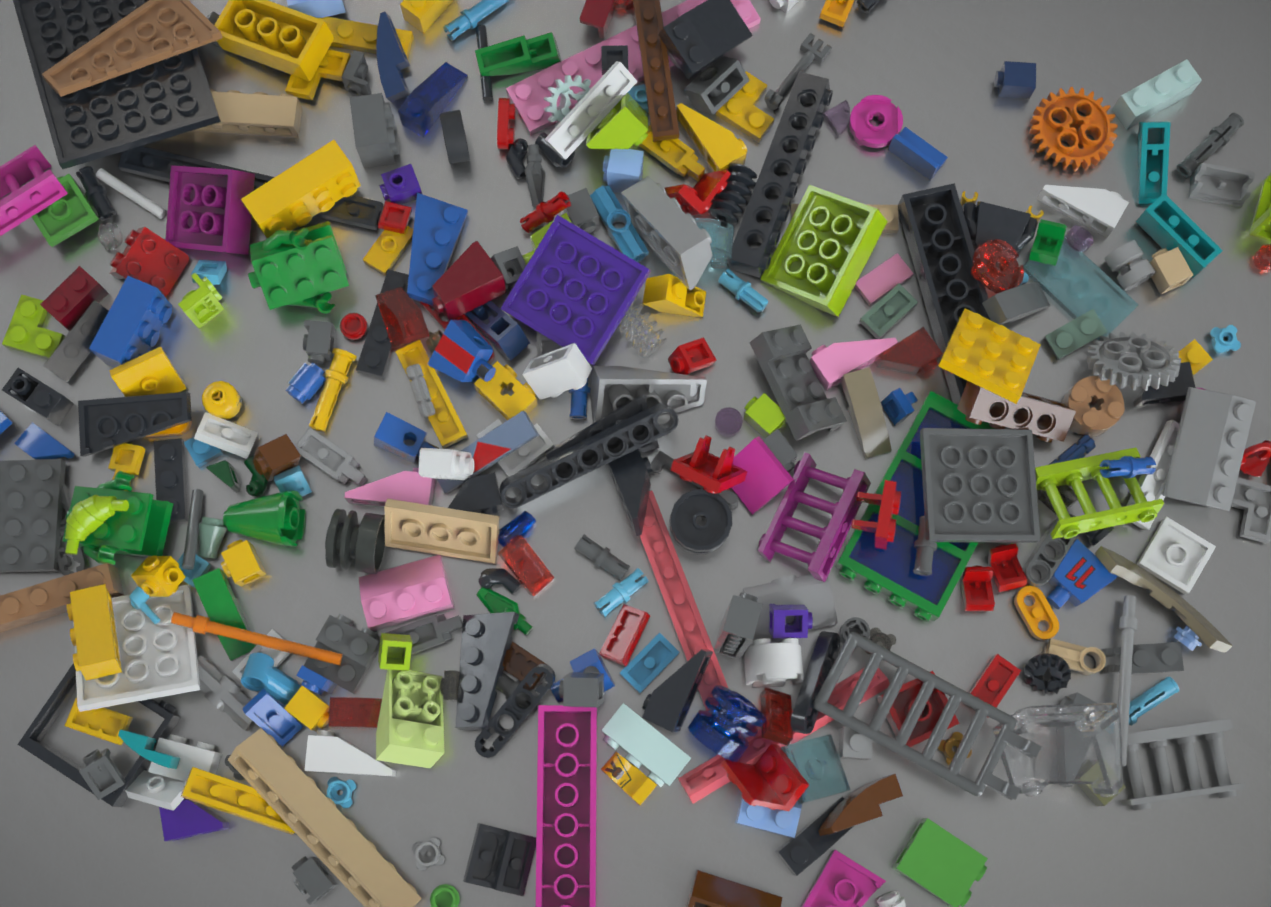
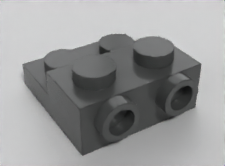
M340 613L336 618L329 615L316 638L317 643L314 647L343 654L341 664L336 665L308 658L304 666L355 694L380 649V641L376 640L379 634L366 627H363L361 631L352 627L354 621Z

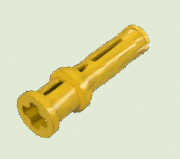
M333 348L332 353L334 356L329 369L324 372L326 381L315 407L313 417L308 425L317 431H326L341 387L348 382L347 374L351 363L357 358L356 355L339 348Z

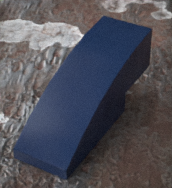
M386 12L380 13L377 28V65L385 96L390 102H394L410 95L401 72L402 69L409 67L410 64L391 17Z

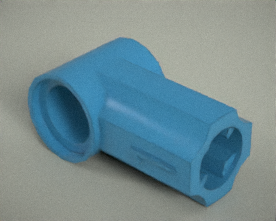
M252 653L249 656L241 677V684L252 691H261L264 688L276 700L284 705L288 704L300 688L298 681L275 668L274 660L270 656L263 653Z

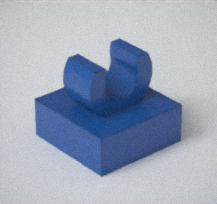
M898 388L881 401V405L895 426L903 422L915 411L912 404L916 403L918 399L913 392L905 395L901 388Z

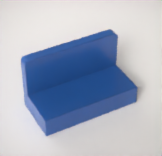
M904 127L899 135L895 134L888 148L891 153L929 180L935 176L948 158L907 127Z

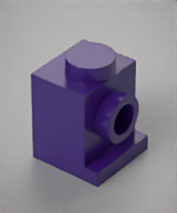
M769 604V633L773 638H808V629H812L813 617L812 612H808L805 605ZM786 616H794V620L791 623L785 622Z

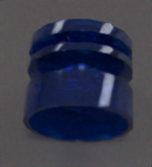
M716 685L711 692L713 697H708L705 701L706 706L712 713L699 710L688 726V729L698 741L716 754L730 761L738 762L749 746L748 740L742 733L755 737L758 733L756 726L762 727L766 717L743 695L721 685Z

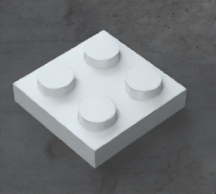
M1165 517L1137 565L1187 595L1193 588L1216 546L1172 519Z

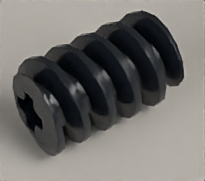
M734 163L728 169L731 175L726 180L727 186L714 196L709 209V213L713 217L731 225H737L738 220L733 215L741 216L743 214L742 209L739 207L747 206L748 203L744 198H751L752 192L749 189L754 190L756 182L752 179L757 178V174L750 168Z

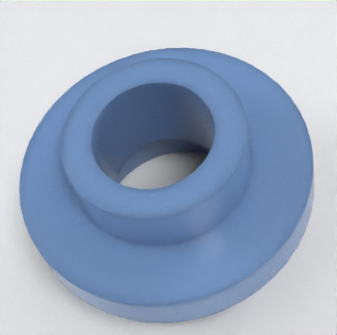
M1187 625L1184 629L1179 626L1176 628L1178 632L1174 637L1192 651L1196 646L1200 647L1202 645L1198 641L1199 637Z

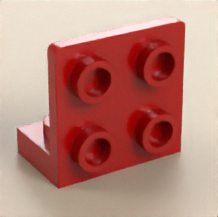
M728 170L705 173L693 188L682 184L665 187L664 189L670 199L675 198L685 214L702 215L711 207L713 197L727 186L726 180L731 173Z
M770 744L755 765L724 759L721 763L727 772L728 779L742 792L743 800L751 806L758 805L772 810L790 811L809 786L808 782L784 751L776 744Z

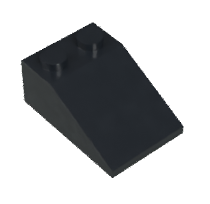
M707 0L663 27L658 34L687 80L753 36L730 0Z

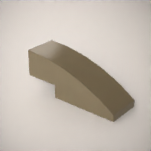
M870 367L844 374L840 381L849 404L848 412L865 460L890 453L892 449L886 421Z

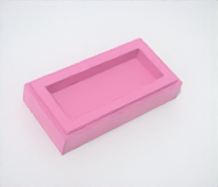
M897 253L857 280L854 287L867 304L871 306L888 294L897 284H903L909 280L914 273Z

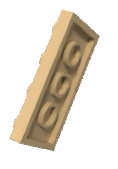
M393 499L386 500L384 506L385 546L496 563L499 516Z

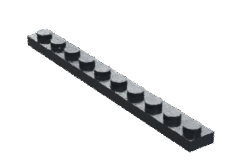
M144 146L123 151L118 164V168L121 171L170 182L171 165L231 169L254 173V190L275 178ZM351 195L341 198L335 202L330 210L320 212L315 216L377 231L384 206L382 202Z

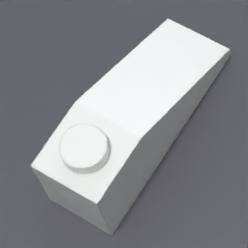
M1045 185L1037 197L1038 201L1106 238L1117 225L1129 203L1120 194L1106 189Z
M317 730L316 736L308 735L304 771L396 777V770L376 760V758L344 739L334 737V731Z

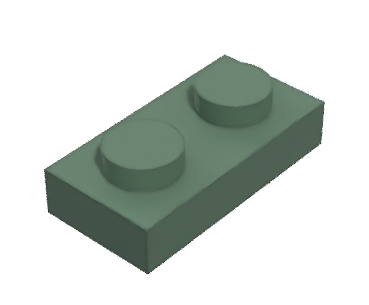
M899 283L863 315L859 322L876 339H880L917 305L918 301Z
M1092 309L1045 335L1044 338L1057 360H1060L1107 333V330L1095 310Z

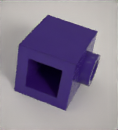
M412 164L381 174L384 184L379 186L385 200L390 199L393 203L403 205L416 200L417 193L422 194Z

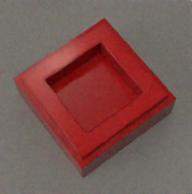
M385 201L378 222V228L405 235L412 207Z

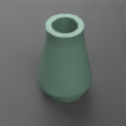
M202 518V523H199V556L216 559L218 549L227 527H224L222 519Z

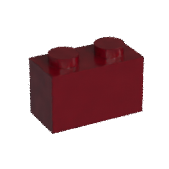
M79 266L40 305L70 331L93 300L100 303L109 293Z

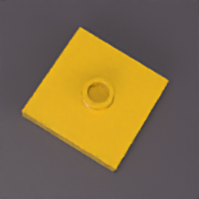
M161 346L109 370L112 379L125 397L178 393L187 389L181 376Z

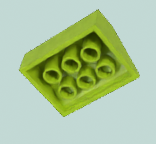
M809 185L771 258L769 268L764 271L760 280L819 310L839 317L888 221L877 208Z

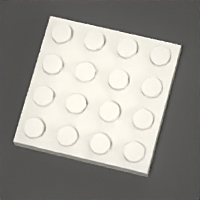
M189 585L178 586V590L169 597H150L145 602L160 618L157 624H154L141 609L137 610L131 606L130 595L112 598L122 672L86 681L82 672L76 671L77 707L80 712L200 690L195 632H193L192 628L171 623L174 612L193 617L192 595Z

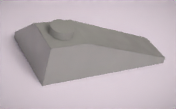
M593 366L590 386L593 423L641 394H644L648 408L664 403L678 413L704 404L707 379L706 377L624 366Z

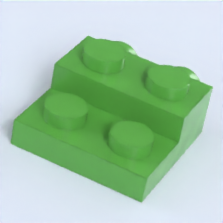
M70 174L57 178L68 194L32 216L51 247L56 246L99 220L81 188Z

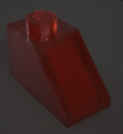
M401 287L375 295L392 348L430 336L421 309Z
M922 327L878 355L875 365L878 368L916 375L922 370L924 373H928L938 366L937 361L942 352L925 328Z

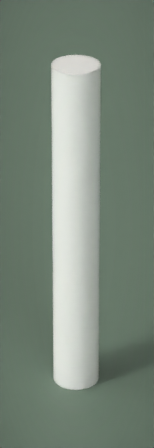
M101 168L97 171L96 177L158 218H164L167 213L164 208Z

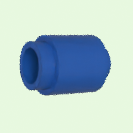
M313 362L310 365L304 363L288 382L289 386L285 391L303 404L306 400H310L326 381L323 377L324 371Z

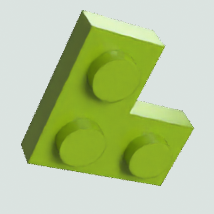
M21 294L2 345L6 348L48 359L65 338V335L42 328L48 313L40 305L43 300Z

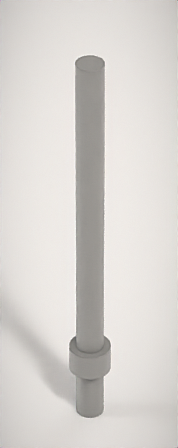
M1131 595L1124 596L1123 617H1120L1119 630L1122 631L1114 754V765L1126 766L1133 639L1134 632L1137 631L1138 619L1135 618L1136 597Z

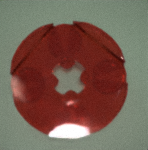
M995 239L994 241L985 242L976 249L973 256L974 266L971 272L976 280L981 281L986 288L998 294L1018 287L1024 277L1023 265L1019 266L1016 260L1019 257L1017 251L1009 243Z

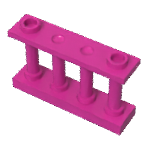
M36 145L0 166V198L11 192V194L0 200V236L68 194L50 169L44 172L51 167V164ZM35 178V179H33L32 181L28 182L27 184H25L24 186L21 187V185H23L24 183H26V182L29 181L30 179Z

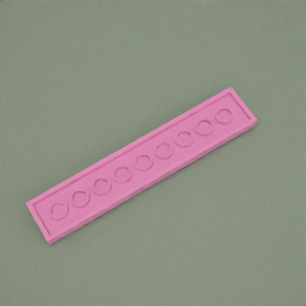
M687 0L662 12L664 27L707 0ZM730 0L748 29L760 24L761 18L750 0ZM636 25L506 88V93L511 102L515 103L516 111L530 136L557 123V121L549 122L548 118L552 113L544 111V108L550 106V102L545 101L544 97H551L552 93L548 90V87L556 88V79H560L564 83L565 75H570L572 81H574L576 75H579L582 78L581 83L585 79L591 80L589 88L593 87L603 76L601 46L628 45V71L637 80V83L644 80ZM668 56L669 66L672 67L674 66V63L670 60V57ZM577 86L569 87L574 94L583 91V89ZM560 95L557 99V107L560 105ZM570 98L571 105L569 108L573 109L578 101Z

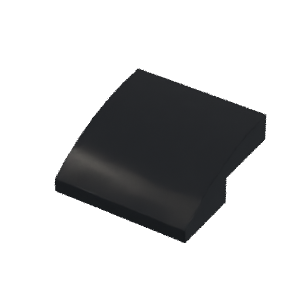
M478 823L463 881L501 892L524 896L536 848V837Z

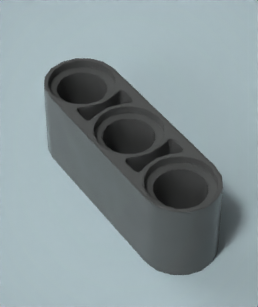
M1058 518L1050 524L1022 568L1027 578L1026 586L1038 588L1046 584L1077 538L1075 536L1069 539L1064 537L1052 539L1050 534L1059 521ZM1046 545H1050L1055 549V558L1049 557L1046 554ZM1031 568H1036L1040 571V581L1034 580L1031 577Z

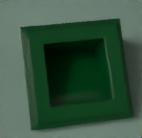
M224 460L206 467L234 492H240L234 467L228 461Z

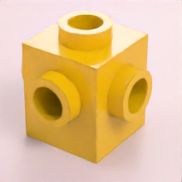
M148 556L131 575L136 584L150 597L171 596L178 590L179 584L186 577L179 568L178 562L171 556Z

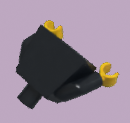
M963 191L960 203L963 207L971 241H973L974 246L984 248L980 264L996 268L1000 252L1012 255L1014 251H1020L1034 238L1038 221L1044 214L1043 210H1040L1036 216L1031 212L1033 206H1030L1026 212L982 201H978L976 205L978 193L974 192L973 199H968L965 196V191Z

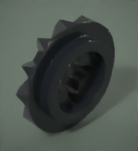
M1039 654L1032 657L1024 667L1025 682L1032 687L1033 692L1039 690L1046 695L1048 692L1054 691L1057 694L1061 688H1067V684L1071 679V670L1063 658L1054 654ZM1047 668H1050L1051 676L1048 681H1045L1043 675Z

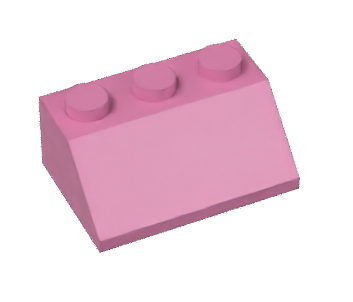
M441 555L379 571L377 574L359 577L360 597L367 626L374 632L455 609Z

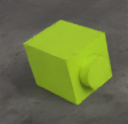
M765 393L759 398L754 396L744 407L746 412L743 419L764 438L777 429L779 430L786 422L781 408Z
M381 633L378 658L380 669L409 671L412 650L410 635Z

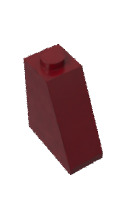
M478 241L473 242L432 286L435 298H432V303L439 314L443 312L448 321L507 293L503 274Z

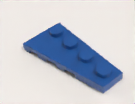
M417 193L407 297L433 306L432 298H435L432 286L447 270L468 214L467 209Z

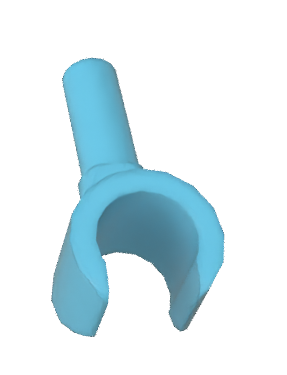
M136 587L129 596L131 606L137 610L141 609L154 624H157L160 618L145 603L150 596L142 588Z

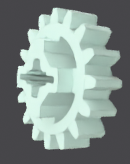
M565 75L564 83L560 79H556L557 87H548V90L552 93L551 97H544L545 101L550 102V106L544 108V111L552 113L548 121H557V126L572 110L569 108L571 105L570 98L579 102L591 89L589 88L591 80L585 79L581 83L582 78L579 75L575 76L574 81H572L570 75ZM577 86L583 89V91L574 94L569 87ZM560 95V105L557 107V99Z

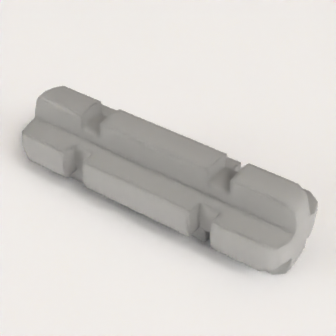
M414 364L407 367L406 372L409 380H412L410 384L416 402L419 404L420 415L423 418L434 415L435 408L431 402L432 399L420 365Z

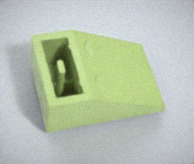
M387 669L376 731V760L431 768L444 754L442 676L411 670Z

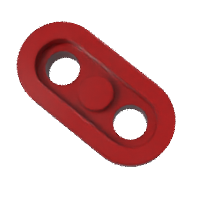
M499 98L498 149H509V144H514L515 130L510 128V120H515L516 107L515 103L510 102V98Z

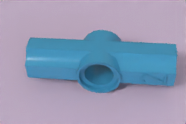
M609 185L596 189L590 197L607 228L609 237L615 241L621 253L636 262L642 261L649 255V251L631 223L630 215L622 208ZM615 222H623L625 224L621 229H617L612 225Z

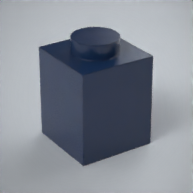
M1004 61L1001 70L996 71L995 87H999L998 97L1030 99L1036 88V63Z

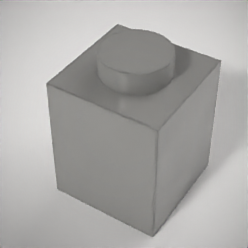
M849 727L839 729L838 758L872 759L873 740Z

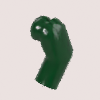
M252 455L244 461V464L252 473L249 485H246V491L251 496H261L266 491L268 481L263 474L260 475L256 471L253 464L255 455Z

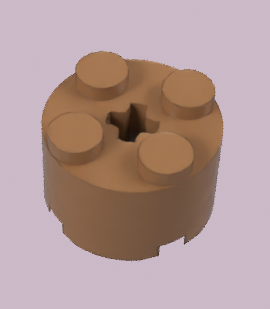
M1090 376L1081 379L1066 393L1062 401L1066 406L1076 411L1069 430L1083 436L1088 435L1090 438L1105 433L1119 421L1125 410L1123 395L1115 384L1110 385L1109 379L1101 381L1100 376Z

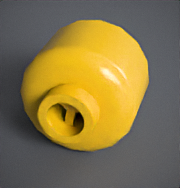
M213 382L205 388L202 394V404L205 410L213 416L229 420L235 417L241 409V396L235 387L228 382Z

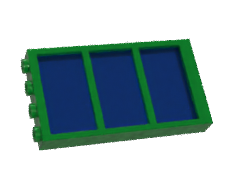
M930 391L874 493L883 495L885 480L897 482L896 491L901 492V501L898 515H892V519H896L894 541L888 542L886 550L875 548L876 533L854 529L834 566L840 569L838 573L849 580L858 579L865 583L863 587L875 594L881 592L889 596L888 600L892 604L900 608H904V606L909 607L915 611L914 615L926 622H929V620L935 621L940 617L978 542H936L937 550L933 553L932 575L923 576L913 573L916 558L914 541L918 540L919 517L925 516L920 430L923 428L995 429L989 426L988 422L982 421V424L978 425L965 419L966 415L957 409V404L933 391ZM868 504L860 520L878 522L880 506Z

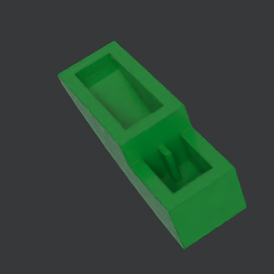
M552 32L526 39L525 35L475 50L481 76L532 72L546 69L561 62L557 41Z
M217 568L192 579L210 621L250 631L239 601L234 596L223 570ZM217 635L230 661L249 654L256 646V644Z

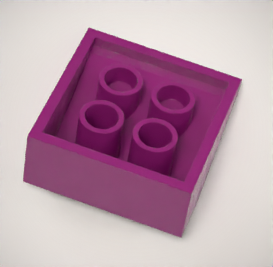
M171 165L165 240L177 248L248 255L251 215L241 199L254 191L255 174L231 169Z

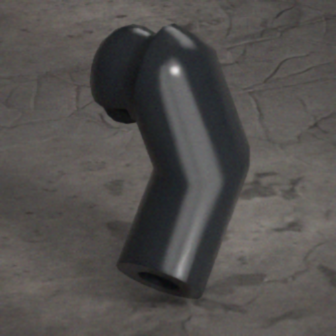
M522 138L516 139L514 144H511L506 156V161L517 179L526 177L523 160L527 153L528 143Z
M503 568L485 569L481 572V576L478 579L479 585L482 588L489 589L492 585L501 584L512 595L522 586L517 579Z

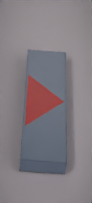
M521 411L461 450L471 453L474 459V472L470 475V478L480 474L539 436L526 411ZM437 479L444 493L447 494L466 481Z

